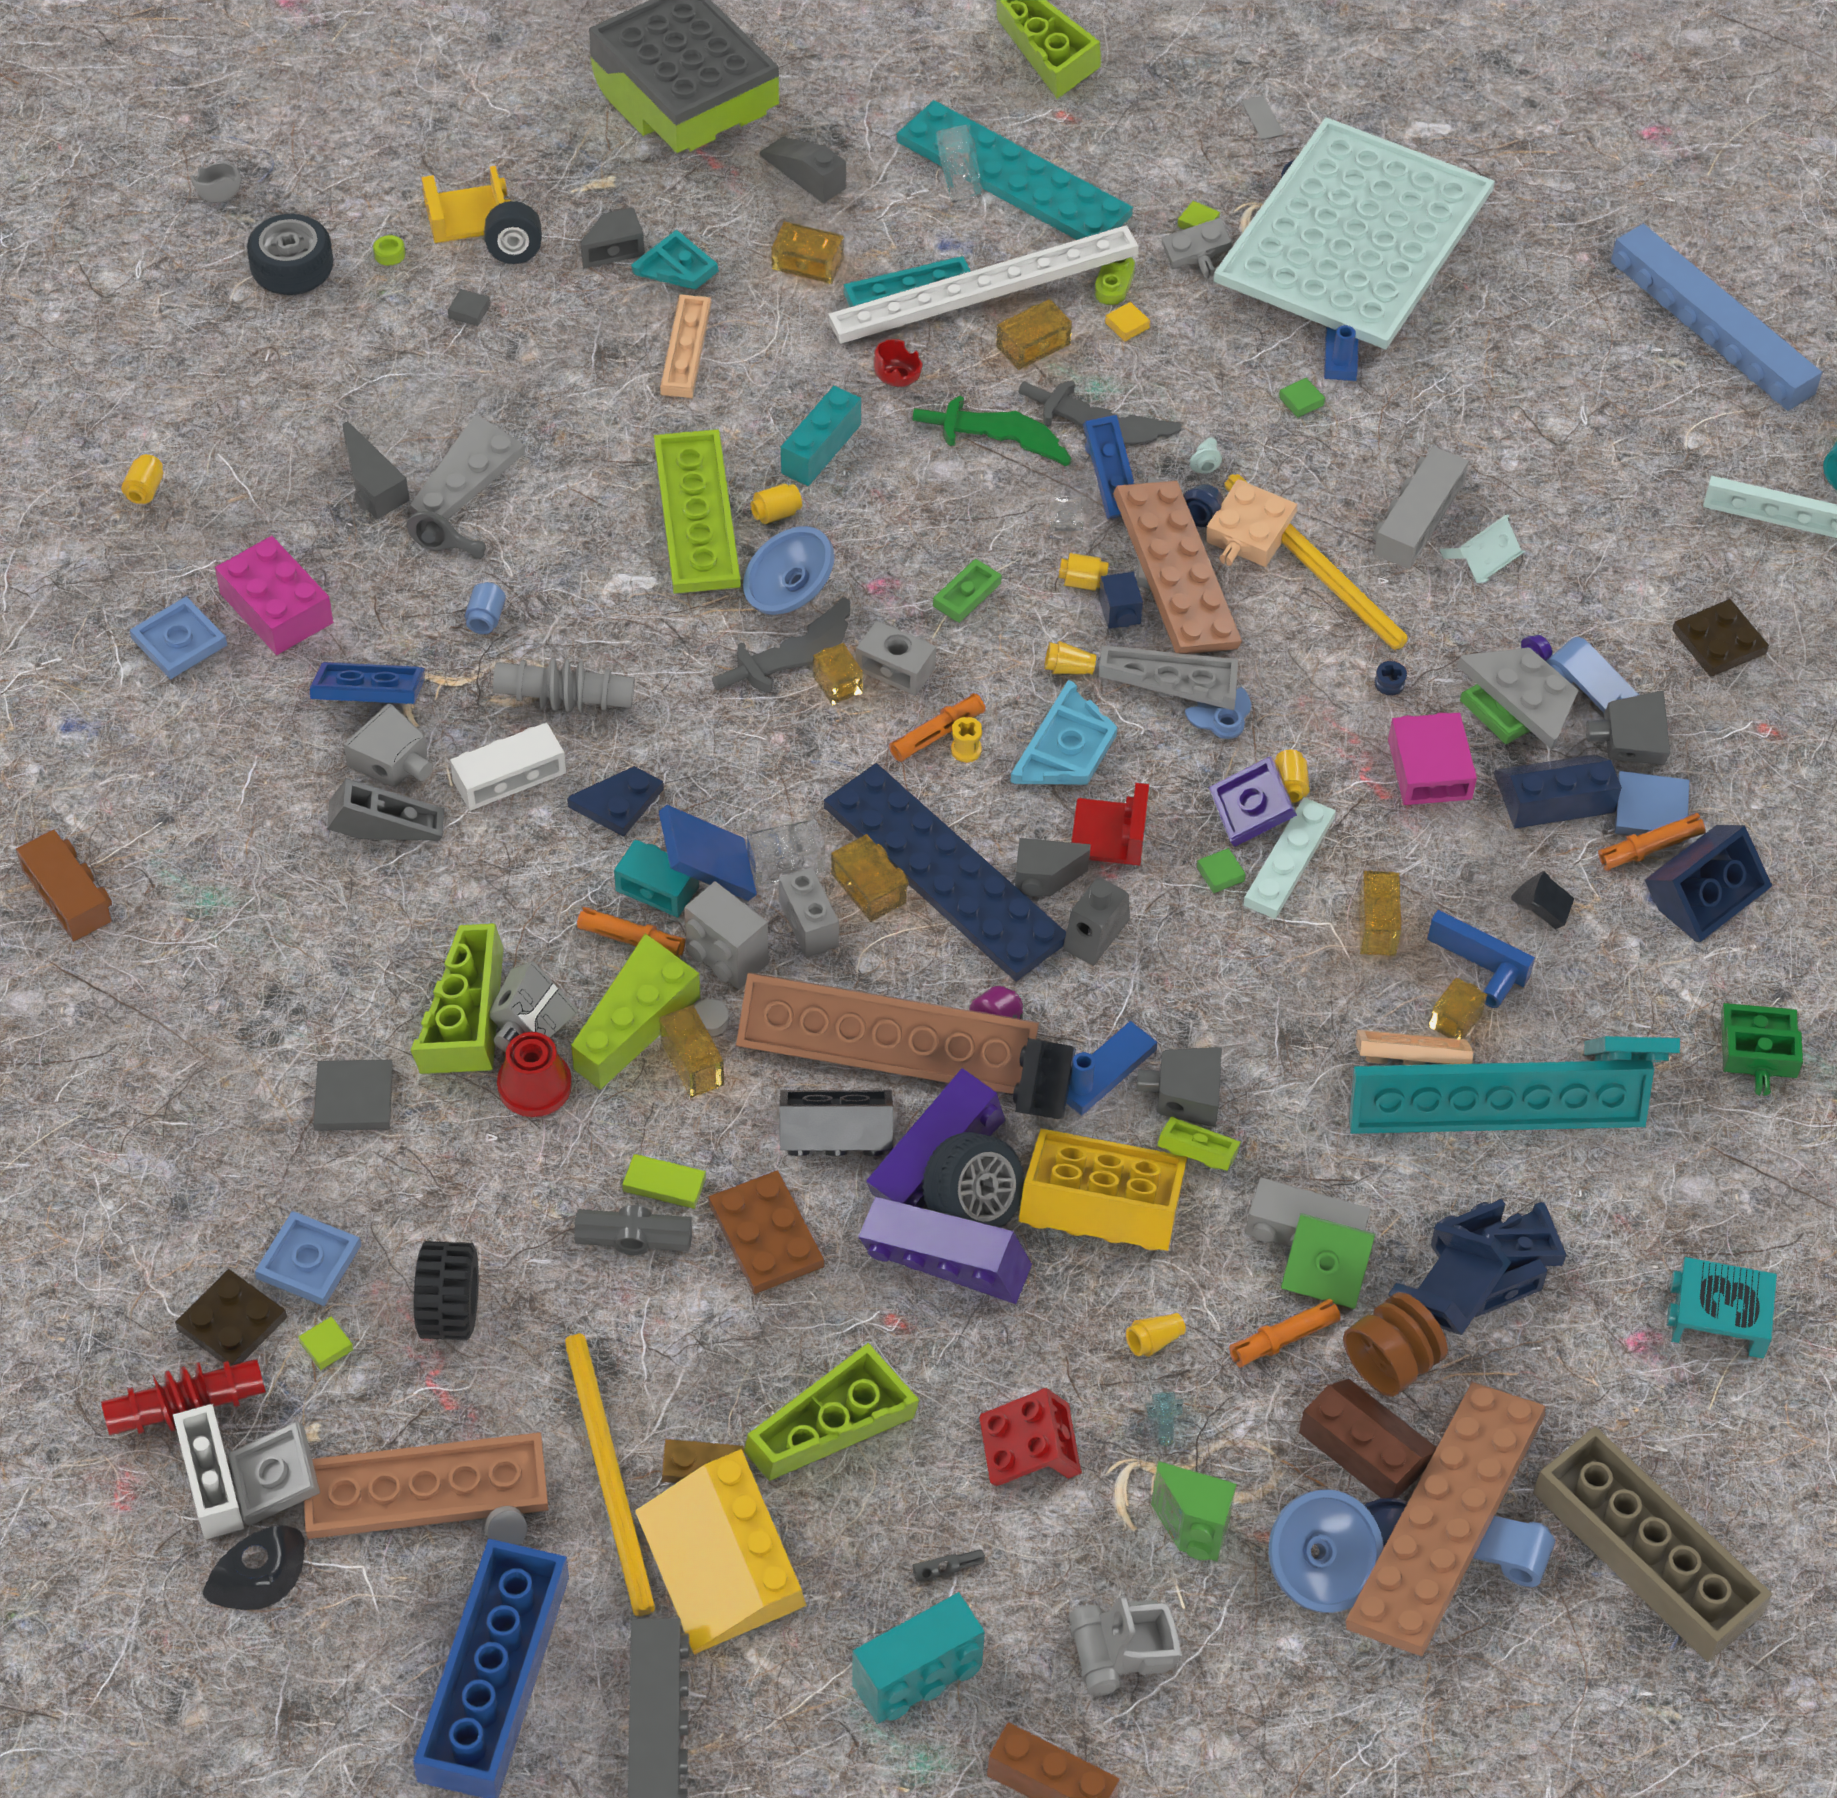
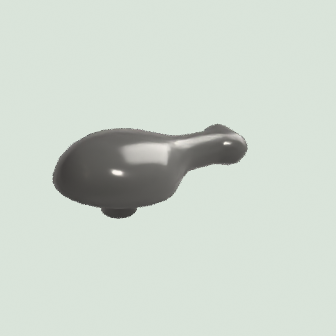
M420 511L412 514L407 520L406 526L410 536L426 549L441 551L458 548L470 553L476 559H481L484 556L486 545L483 541H473L462 536L447 519L437 513Z

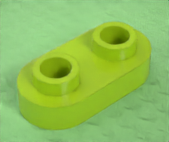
M1132 257L1101 267L1095 283V297L1099 302L1105 305H1117L1125 300L1135 270V261Z

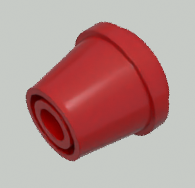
M526 1032L510 1041L506 1048L504 1063L497 1075L498 1094L502 1103L509 1110L526 1117L545 1116L555 1112L564 1105L572 1089L571 1072L567 1063L559 1056L554 1042L548 1036L538 1032Z

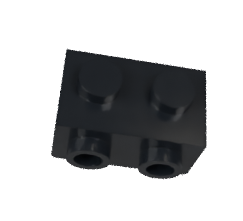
M1028 1038L1027 1045L1023 1046L1020 1053L1019 1062L1020 1066L1023 1067L1021 1080L1017 1082L1013 1092V1102L1016 1104L1015 1112L1060 1120L1064 1118L1073 1058L1076 1052L1074 1046Z

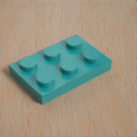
M1603 1036L1584 1041V1056H1595V1061L1646 1060L1652 1061L1654 1064L1661 1061H1669V1055L1680 1053V1038Z

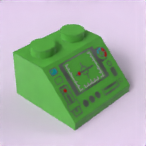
M1159 1461L1156 1468L1151 1505L1178 1550L1186 1552L1190 1557L1197 1560L1210 1559L1218 1562L1231 1517L1237 1484Z

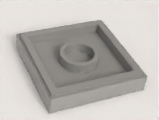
M299 1421L228 1453L242 1520L248 1526L320 1493L305 1427Z

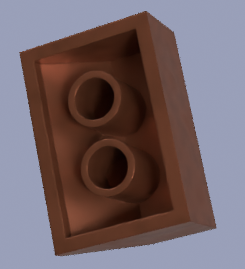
M1350 1379L1328 1385L1303 1410L1299 1433L1381 1499H1398L1426 1469L1437 1448Z

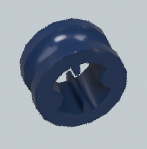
M1395 661L1381 663L1376 670V689L1385 695L1401 693L1407 678L1405 667Z

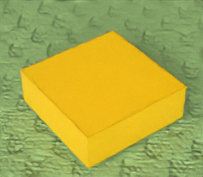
M1129 302L1105 315V324L1123 341H1127L1149 329L1150 319L1134 304Z

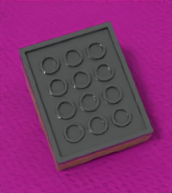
M648 0L589 28L592 70L604 96L642 136L656 131L676 153L685 149L691 152L716 140V134L737 124L741 127L767 115L768 109L779 104V66L711 0Z

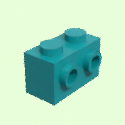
M636 839L614 869L615 891L679 918L684 907L699 888V880L670 868L667 852L662 851L654 844H645Z

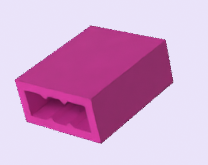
M1437 713L1435 715L1422 716L1406 715L1392 718L1388 742L1403 805L1472 800L1477 776L1461 713Z

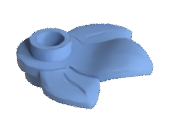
M1240 687L1236 689L1234 710L1197 701V706L1185 709V715L1194 726L1211 730L1220 738L1233 739L1241 735L1244 730V718L1251 711V701L1244 688Z

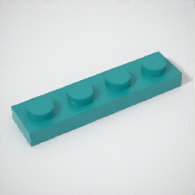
M964 256L846 283L843 284V293L849 306L853 307L968 273L971 270Z

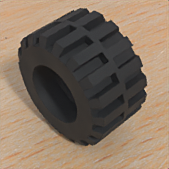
M425 1241L420 1248L414 1281V1323L420 1339L469 1340L476 1322L479 1289L478 1255L473 1243Z

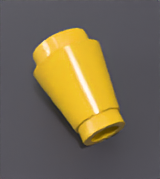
M1058 641L1057 644H1048L1044 663L1045 670H1051L1052 674H1093L1096 665V654H1091L1061 641Z
M1178 1313L1135 1320L1132 1326L1126 1329L1128 1346L1136 1356L1144 1355L1150 1357L1179 1336L1184 1335L1186 1332L1185 1322Z

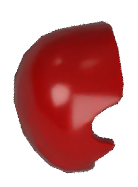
M887 339L878 343L875 349L873 359L874 372L882 382L894 387H907L919 379L923 364L919 358L918 351L910 353L906 349L903 340Z

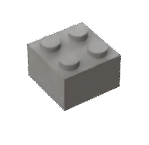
M716 881L684 907L686 949L694 960L702 961L713 969V972L721 981L729 982L739 990L746 984L747 973H758L769 964L768 922Z

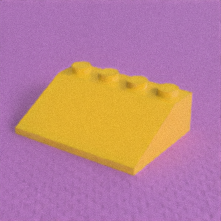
M1040 1128L1024 1182L1018 1222L1026 1223L1039 1229L1052 1228L1062 1230L1074 1236L1088 1235L1103 1238L1111 1243L1124 1242L1140 1245L1147 1250L1160 1249L1168 1251L1187 1157Z
M742 1449L701 1466L635 1510L677 1615L680 1618L684 1632L689 1633V1644L694 1655L807 1606L801 1586Z

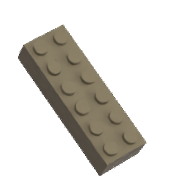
M1596 1426L1539 1472L1533 1494L1708 1663L1764 1614L1773 1593Z

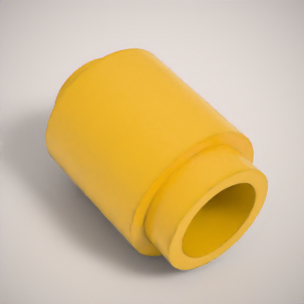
M149 454L140 455L132 462L121 485V490L129 501L136 504H146L152 501L164 476L162 462Z
M783 483L754 493L753 501L750 502V508L756 520L760 519L763 524H769L795 515L796 511L802 508V498L794 484L787 485Z
M1069 553L1068 559L1061 558L1058 578L1064 579V586L1096 591V588H1100L1101 576H1106L1108 573L1109 562L1101 561L1100 557Z
M1288 749L1279 752L1275 758L1276 765L1292 803L1298 802L1303 797H1306L1310 791L1307 761L1303 754L1297 750Z

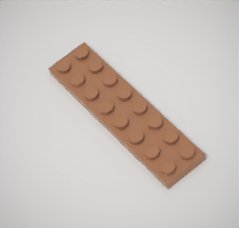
M749 972L747 973L736 1046L949 1083L963 1068L992 1090L1013 1094L1017 1082H1020L1023 1067L1020 1066L1019 1062L1021 1050L1024 1045H1027L1028 1038L1037 1039L1040 1022Z
M1471 1382L1346 1619V1630L1423 1657L1546 1415L1545 1405Z

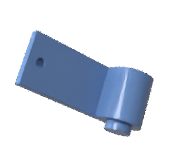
M1574 637L1546 660L1551 667L1571 684L1574 682L1603 713L1609 702L1639 695L1598 651L1583 638Z
M1494 1516L1473 1558L1499 1564L1503 1574L1516 1584L1525 1587H1536L1540 1584L1555 1546V1538L1549 1528L1541 1523H1524Z

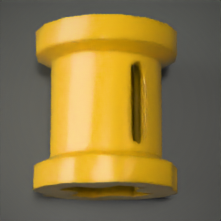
M973 717L957 719L952 724L954 740L951 743V754L960 762H973L980 757L982 752V745L979 741L982 737V724Z

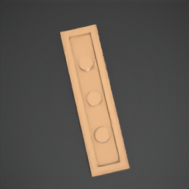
M679 294L660 386L661 395L693 398L711 309V297Z

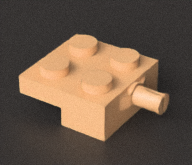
M1237 479L1222 502L1221 510L1215 513L1207 525V543L1224 550L1219 560L1223 564L1226 563L1227 566H1231L1238 555L1267 567L1281 545L1282 534L1297 512V503Z

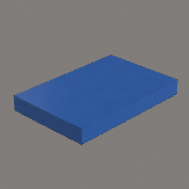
M323 662L310 686V699L415 704L425 680V668Z
M666 805L659 810L671 869L709 885L716 881L731 894L747 901L757 895L743 837L670 805Z

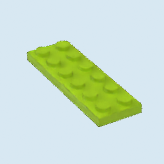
M719 429L654 435V448L673 594L741 588Z

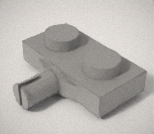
M1221 217L1162 237V245L1172 269L1186 264L1198 263L1204 278H1209V274L1211 277L1214 276L1216 271L1210 259L1232 248L1231 239Z

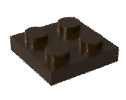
M1731 599L1677 620L1672 628L1675 635L1710 677L1765 655L1769 644Z
M228 1268L175 1321L177 1330L220 1362L223 1363L229 1360V1364L232 1366L244 1362L287 1318V1314L284 1308Z

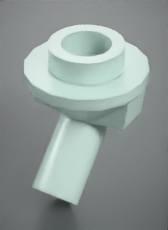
M1209 437L1197 447L1196 453L1192 455L1190 467L1196 473H1211L1221 464L1222 455L1217 449V441L1214 438Z

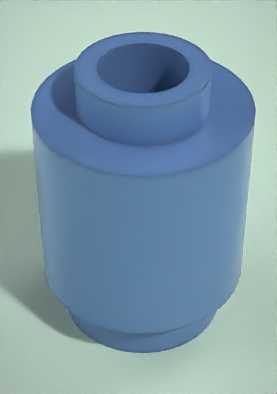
M485 582L473 587L465 612L466 625L471 631L478 634H488L498 625L506 599L505 593L498 585Z

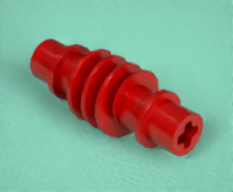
M253 1359L230 1366L228 1360L223 1362L224 1368L206 1373L202 1372L200 1362H196L195 1377L193 1378L186 1367L182 1366L180 1367V1379L178 1382H176L170 1371L167 1370L164 1372V1386H160L153 1375L155 1387L134 1392V1388L130 1387L127 1388V1395L101 1401L109 1435L112 1436L137 1429L139 1434L145 1433L144 1426L165 1421L173 1432L176 1431L174 1414L210 1404L216 1407L233 1402L234 1407H239V1400L266 1393L258 1360Z

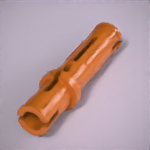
M972 693L969 697L952 707L945 706L936 717L918 726L896 741L889 743L891 754L898 762H903L906 758L952 732V724L957 719L962 717L974 718L984 713L986 708L983 700L978 694Z
M1694 813L1691 816L1638 836L1636 834L1629 835L1625 841L1598 850L1600 862L1604 865L1606 871L1633 860L1640 862L1645 859L1646 855L1705 834L1704 822L1702 819H1699L1700 815L1698 813Z
M583 907V911H580L577 920V928L580 930L593 932L637 947L646 933L678 958L684 952L685 938L659 931L656 926L651 924L646 926L636 924L619 917L598 912L589 907Z
M1327 1299L1317 1306L1271 1327L1268 1325L1260 1327L1257 1330L1258 1333L1229 1345L1230 1355L1234 1363L1237 1362V1366L1240 1368L1260 1357L1276 1355L1280 1353V1348L1315 1333L1326 1326L1339 1322L1341 1319L1339 1309L1336 1304H1333V1300Z

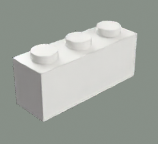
M547 722L536 727H529L523 732L505 739L495 740L489 745L471 752H464L458 757L450 759L453 782L469 811L566 774L564 751Z
M213 1404L174 1414L173 1417L204 1539L207 1540L243 1530L244 1525Z

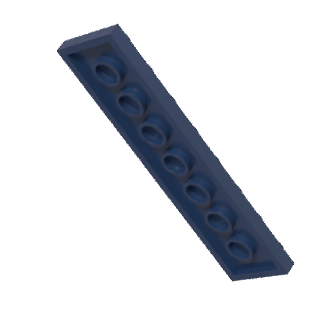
M877 763L824 799V809L1015 982L1064 946L1066 931Z

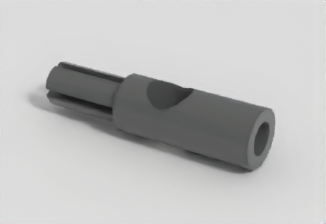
M979 1549L960 1555L951 1554L913 1564V1574L916 1582L959 1572L962 1568L984 1563L985 1555ZM942 1561H947V1568L944 1571H939V1564Z

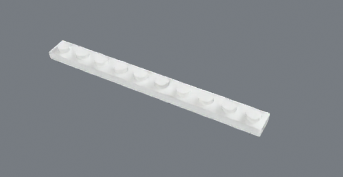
M1127 225L833 312L829 314V323L839 343L842 344L1139 255L1138 244Z

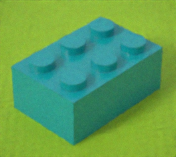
M957 1592L852 1650V1686L876 1724L886 1719L890 1721L896 1720L906 1714L911 1705L922 1699L930 1701L939 1696L945 1690V1686L958 1679L966 1681L978 1673L983 1664L985 1630L960 1592Z

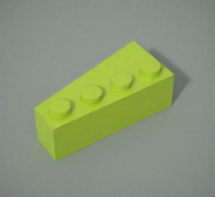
M996 0L997 20L1056 99H1059L1101 67L1100 41L1047 0Z
M495 923L459 925L444 963L445 971L441 981H437L433 991V1002L429 1012L425 1011L421 1022L422 1030L418 1039H414L411 1047V1053L420 1074L493 1070L494 1038L497 1025L490 1018L489 1011L500 991L504 952Z
M645 933L571 1044L573 1070L601 1090L701 998L699 972Z
M867 1343L749 1432L744 1453L763 1475L771 1481L914 1419L919 1399L875 1349Z

